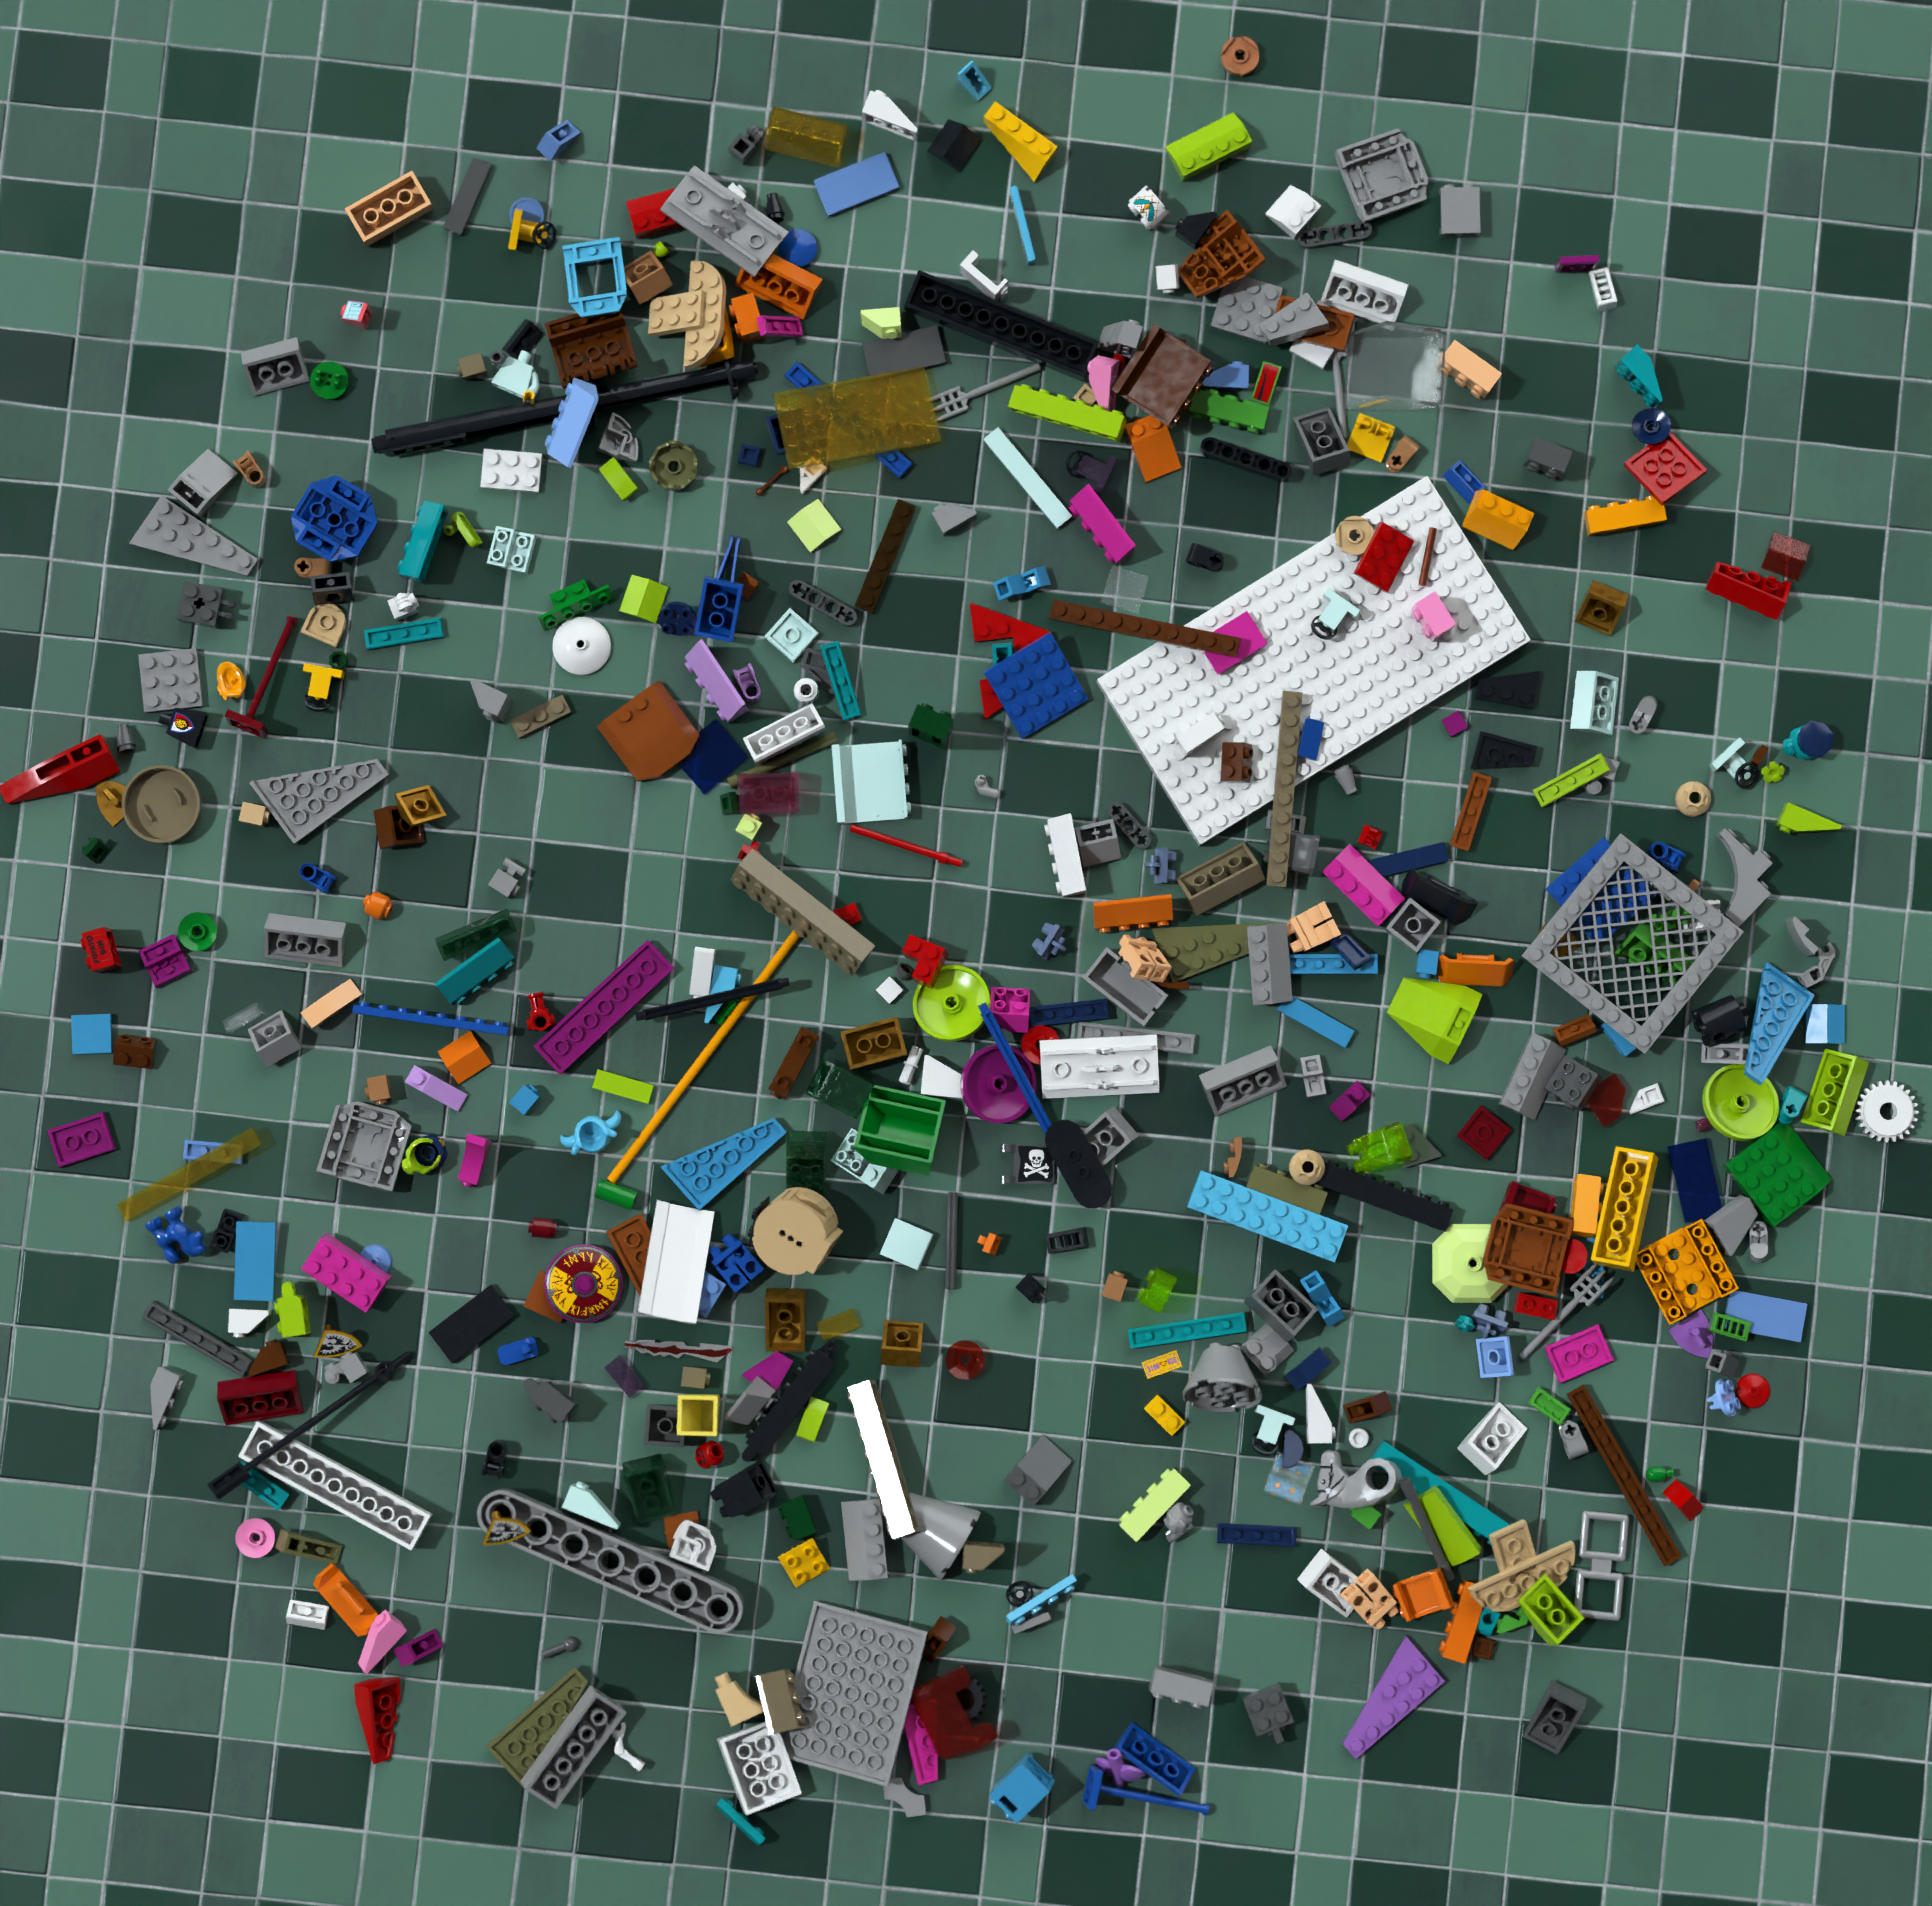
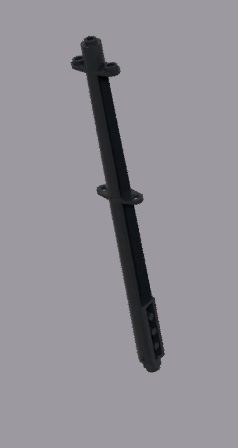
M732 358L724 360L725 365L598 388L599 400L593 412L595 428L599 427L596 411L729 383L732 400H735L740 395L738 386H734L733 383L755 379V374H759L757 363H752V359L729 364L728 361L732 360ZM567 395L536 400L533 405L531 402L386 429L384 435L371 438L374 454L389 452L391 457L467 442V439L553 421L555 417L558 418L560 414L558 411L559 405L562 400L565 401Z

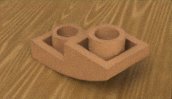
M1235 1137L1233 1142H1230V1153L1234 1154V1157L1227 1158V1162L1223 1163L1224 1174H1228V1178L1234 1177L1239 1166L1242 1152V1137Z

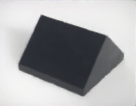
M948 119L927 152L960 172L981 140L966 125Z

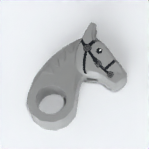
M1327 1450L1321 1456L1317 1481L1318 1497L1310 1503L1311 1507H1320L1328 1504L1340 1508H1364L1379 1504L1399 1490V1481L1402 1479L1401 1471L1394 1462L1383 1458H1376L1367 1461L1356 1473L1350 1476L1341 1464L1340 1453ZM1382 1466L1388 1471L1389 1481L1383 1489L1378 1490L1372 1483V1474L1378 1467Z

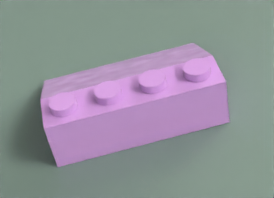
M702 639L699 640L685 656L687 662L684 664L690 673L694 671L698 677L695 681L701 689L705 687L709 693L706 697L711 705L716 704L719 708L717 714L721 720H727L730 723L747 712V706Z

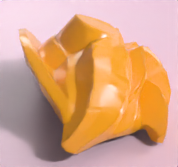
M228 661L220 663L217 668V690L225 701H227L228 697H235L237 699L242 696V692L245 689L244 675L234 663Z

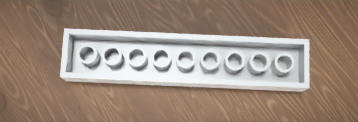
M258 1421L238 1457L250 1462L287 1435L262 1421ZM293 1440L256 1466L411 1551L416 1547L433 1515L297 1440Z

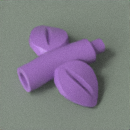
M1110 1749L1107 1752L1108 1760L1105 1758H1095L1097 1765L1107 1776H1111L1112 1782L1117 1788H1122L1125 1781H1135L1147 1774L1145 1771L1134 1766L1124 1765L1118 1749Z

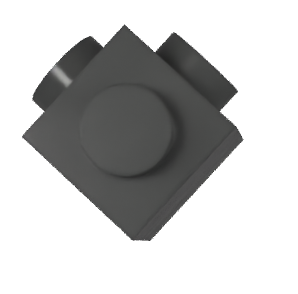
M1711 1350L1705 1368L1733 1379L1740 1360L1733 1358V1353L1722 1350L1720 1353Z

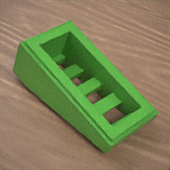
M1713 1312L1708 1331L1747 1341L1751 1322ZM1722 1318L1723 1320L1721 1328L1719 1330L1717 1329L1719 1319ZM1729 1320L1730 1323L1728 1330L1726 1332L1724 1331L1726 1321ZM1734 1322L1737 1323L1735 1334L1731 1333ZM1741 1324L1745 1325L1742 1336L1738 1335Z

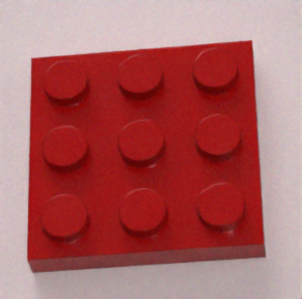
M1671 432L1664 441L1658 444H1649L1624 462V467L1661 506L1707 474V469Z

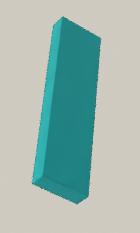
M441 618L363 630L367 650L444 638Z
M839 641L820 646L842 720L845 721L862 715Z

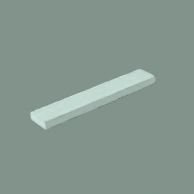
M999 427L983 439L1056 529L1072 517Z

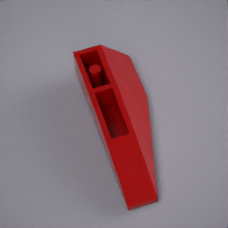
M99 734L1 784L0 792L5 803L11 804L84 789L121 772L105 736Z

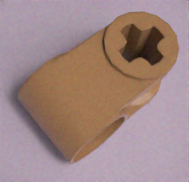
M1404 435L1387 459L1386 468L1392 473L1399 472L1420 446ZM1397 459L1399 462L1394 466L1392 463Z
M247 450L245 455L238 460L234 459L232 462L251 486L262 488L266 484L267 478L258 466L255 458ZM255 474H260L259 481L253 482L252 477Z
M299 558L294 564V569L300 577L311 578L310 576L332 574L333 562L321 558ZM303 563H305L306 566L309 567L308 569H305L304 572H302L299 568V566H303Z

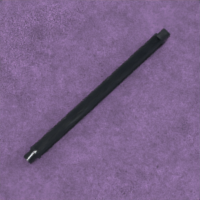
M778 978L643 1009L641 1012L635 1013L636 1020L647 1021L781 990L784 987L790 986L789 979Z

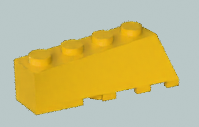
M996 101L985 114V125L1005 146L1010 155L1016 159L1021 168L1030 176L1031 180L1035 182L1057 153V146Z

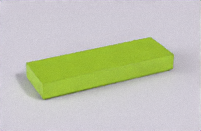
M597 1069L592 1088L649 1104L654 1085Z

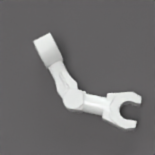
M621 1722V1730L614 1729L612 1732L613 1738L615 1737V1754L626 1759L635 1769L640 1771L645 1763L633 1757L624 1749L623 1737L626 1724Z

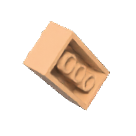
M413 171L408 172L345 208L366 247L434 209Z

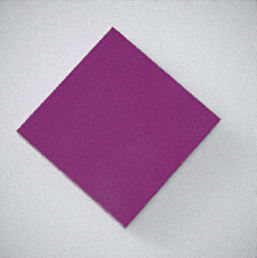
M1599 255L1560 257L1555 265V272L1593 271L1599 263Z

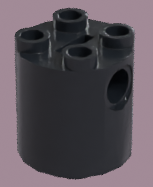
M1732 995L1691 1011L1695 1020L1693 1021L1694 1028L1697 1033L1701 1032V1039L1705 1047L1745 1031L1749 1017L1744 1003L1736 1001Z

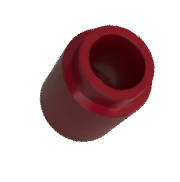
M534 1218L533 1221H529L528 1233H532V1237L550 1239V1237L556 1236L557 1222L552 1221V1219Z

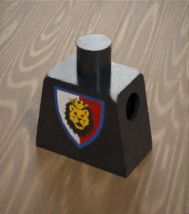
M174 708L172 715L161 713L159 724L168 726L166 734L194 749H198L209 714L203 711Z

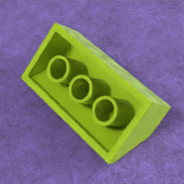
M1233 112L1165 146V149L1183 182L1250 148L1252 140L1244 124Z
M1825 1049L1801 1123L1845 1136L1869 1062L1857 1056Z

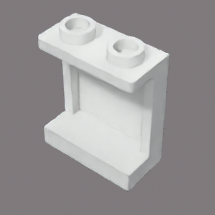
M972 250L960 264V273L990 299L995 301L999 299L1001 301L1008 293V280L1005 278L998 286L995 285L975 268L979 262V255Z

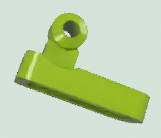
M456 512L451 516L453 522L444 528L446 535L453 536L457 531H460L472 548H477L482 544V540L462 512Z

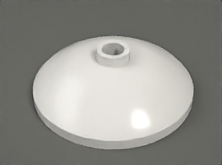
M587 617L572 618L563 623L555 633L553 639L555 659L569 673L575 675L592 674L601 669L610 656L611 641L609 634L594 619ZM579 641L584 642V646L581 648L577 646Z

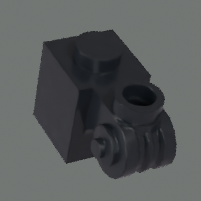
M1029 1273L1015 1287L1031 1303L1035 1301L1039 1303L1046 1296L1044 1293L1046 1289Z

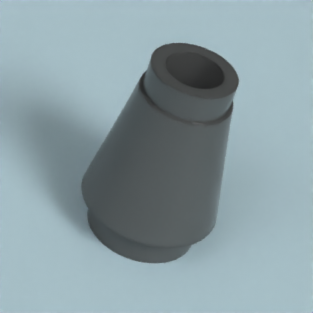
M129 724L118 725L117 749L119 753L128 754L134 752L136 743Z

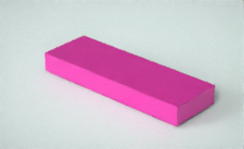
M764 315L757 317L760 336L790 338L803 336L799 317Z

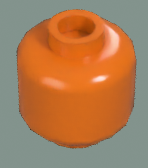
M378 891L373 892L371 895L367 894L362 903L365 906V914L377 920L387 918L393 907L391 899Z

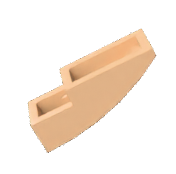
M349 979L301 1012V1015L310 1027L315 1029L360 997L362 993L353 981Z

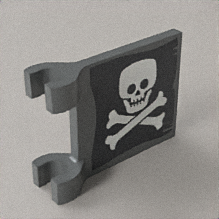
M1001 1145V1153H1013V1175L1001 1176V1184H1054L1055 1162L1046 1145Z

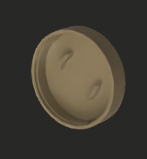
M156 765L141 770L128 782L122 797V812L129 828L140 838L156 844H170L182 840L195 829L202 813V797L198 786L186 773L172 766Z

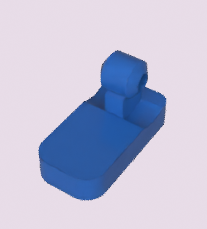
M534 1337L498 1348V1356L503 1365H509L539 1354Z

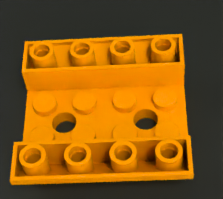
M1702 1219L1686 1225L1638 1251L1636 1264L1669 1325L1681 1320L1687 1314L1713 1300L1722 1298L1739 1289ZM1671 1249L1678 1251V1258L1676 1260H1671L1668 1257V1252ZM1691 1283L1697 1287L1694 1295H1690L1687 1292V1286Z

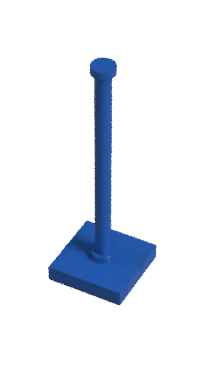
M1089 1765L1082 1804L1087 1809L1095 1810L1098 1795L1104 1793L1200 1812L1205 1816L1208 1814L1209 1804L1206 1803L1201 1805L1102 1785L1103 1770L1097 1765Z

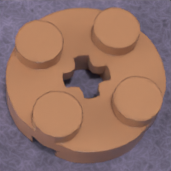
M1241 36L1231 38L1224 44L1221 51V63L1229 73L1243 77L1257 67L1259 51L1253 40ZM1237 52V53L1240 54L1241 52H1243V53H1244V56H1243V57H1244L1245 59H1244V60H1241V59H1240V60H1237V59H1236L1237 56L1235 55V53Z

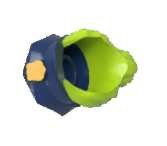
M432 1134L416 1138L406 1150V1158L402 1161L403 1170L413 1175L416 1172L426 1174L440 1169L448 1156L444 1141Z

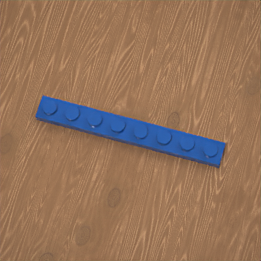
M359 1002V1005H353L352 1013L506 1036H509L510 1028L506 1027V1023L494 1022V1025L486 1024L487 1020L475 1019V1022H468L467 1017L456 1016L455 1019H448V1015L436 1013V1017L428 1016L429 1012L417 1010V1014L409 1013V1009L398 1008L397 1011L390 1010V1006L378 1005V1008H372L370 1003Z

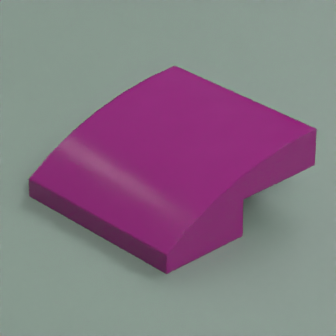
M174 934L139 950L142 961L156 988L162 987L192 972Z

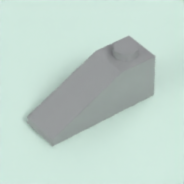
M1702 1043L1701 1063L1745 1065L1749 1045L1712 1044L1705 1047Z

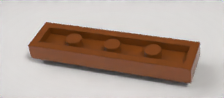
M1477 772L1472 773L1449 846L1466 852L1469 851L1492 777Z

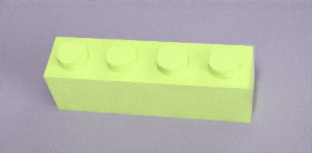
M1167 1468L1160 1476L1162 1480L1158 1484L1153 1483L1146 1490L1148 1494L1144 1498L1139 1497L1134 1502L1133 1506L1135 1508L1130 1513L1126 1511L1119 1518L1121 1521L1119 1526L1136 1542L1191 1486L1174 1468L1171 1470Z

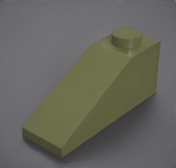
M280 1529L275 1548L283 1553L337 1565L342 1545Z

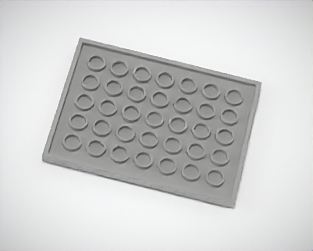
M814 1601L795 1673L796 1683L794 1684L795 1690L800 1696V1710L805 1716L804 1728L781 1734L789 1759L888 1787L928 1631Z

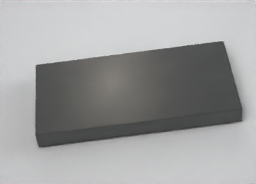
M937 325L901 333L902 338H880L862 343L870 380L875 381L946 364Z

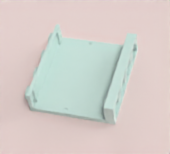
M902 740L898 742L846 746L832 745L838 824L908 819L907 814H911L910 802H906V795H909L910 792L909 783H905L904 775H908V766L903 764V756H907L906 744H902Z

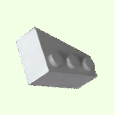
M1305 293L1259 324L1260 332L1271 347L1293 341L1299 337L1310 336L1323 330H1330L1329 322L1308 293Z

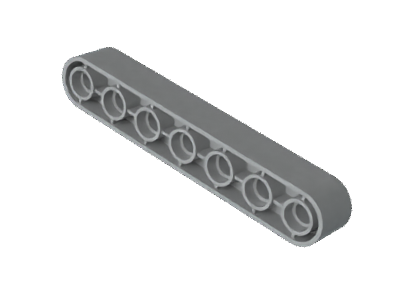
M497 1489L486 1495L478 1506V1523L485 1533H487L493 1519L492 1513L498 1505H506L511 1511L510 1518L521 1521L530 1530L534 1521H542L547 1527V1532L543 1537H536L532 1532H529L521 1538L507 1542L508 1544L704 1630L718 1634L728 1632L739 1623L743 1615L744 1600L741 1593L734 1586L513 1489ZM576 1536L582 1540L583 1549L581 1552L573 1553L568 1549L567 1541L570 1537ZM608 1552L617 1554L619 1557L618 1567L614 1569L607 1568L603 1563L604 1555ZM650 1568L654 1571L656 1578L652 1584L641 1582L639 1573L642 1569ZM686 1584L691 1588L692 1595L688 1600H680L676 1596L675 1589L678 1585ZM714 1601H725L728 1605V1612L723 1616L715 1615L711 1609Z

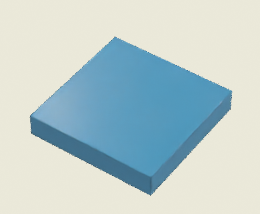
M112 1014L71 1015L73 1055L113 1053Z

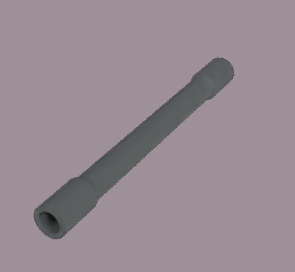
M1404 1477L1399 1481L1400 1486L1412 1507L1436 1560L1437 1567H1441L1445 1581L1450 1582L1455 1578L1448 1561H1446L1410 1477Z

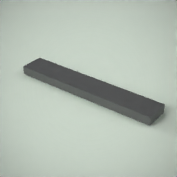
M154 1301L150 1302L142 1316L144 1320L241 1377L245 1376L254 1361Z

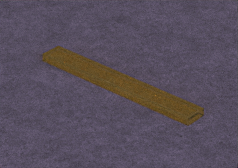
M251 1127L116 1205L125 1221H128L258 1147L262 1142L254 1128Z

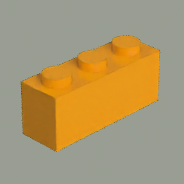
M1577 1174L1575 1176L1570 1219L1574 1220L1571 1235L1592 1238L1597 1233L1599 1224L1597 1217L1601 1213L1602 1203L1599 1202V1196L1603 1193L1601 1177Z

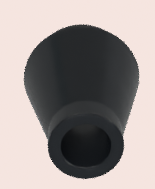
M770 193L766 196V216L775 223L782 222L785 212L778 194Z

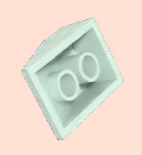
M578 1481V1483H573L570 1486L562 1508L614 1529L620 1527L621 1522L592 1490L588 1489L589 1485Z

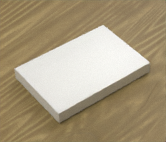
M1319 300L1317 302L1318 305L1330 307ZM1295 340L1289 349L1291 353L1322 370L1334 352L1333 349Z

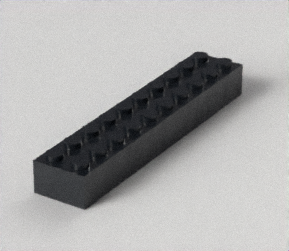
M918 270L904 305L905 311L1082 382L1085 380L1088 373V364L1093 360L1099 344L1098 341Z

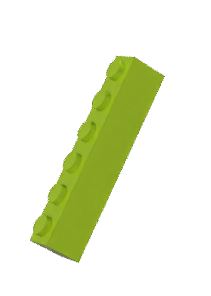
M1025 384L1014 386L1008 404L1010 411L1116 442L1121 441L1127 423L1122 412L1112 410V412L1105 411V408L1099 405L1091 407L1086 405V402L1077 399L1075 402L1070 401L1068 397L1060 394L1056 397L1043 389L1035 391L1032 390L1031 386Z

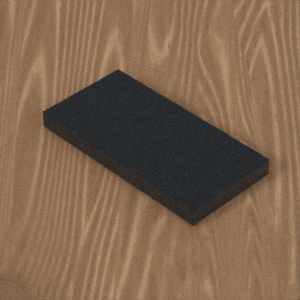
M491 1284L428 1333L450 1362L454 1363L515 1315Z

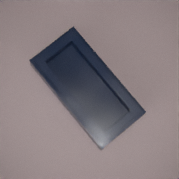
M1347 932L1331 941L1330 945L1355 971L1370 962L1371 957Z

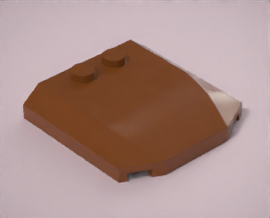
M660 681L650 685L597 726L637 782L657 779L691 755L693 747L700 737V734Z
M1506 1203L1491 1222L1483 1255L1487 1279L1556 1297L1561 1267L1574 1220Z

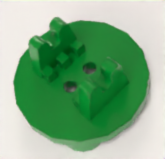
M325 361L313 369L310 376V385L313 392L320 398L334 400L341 398L346 392L349 385V376L340 364L333 361Z

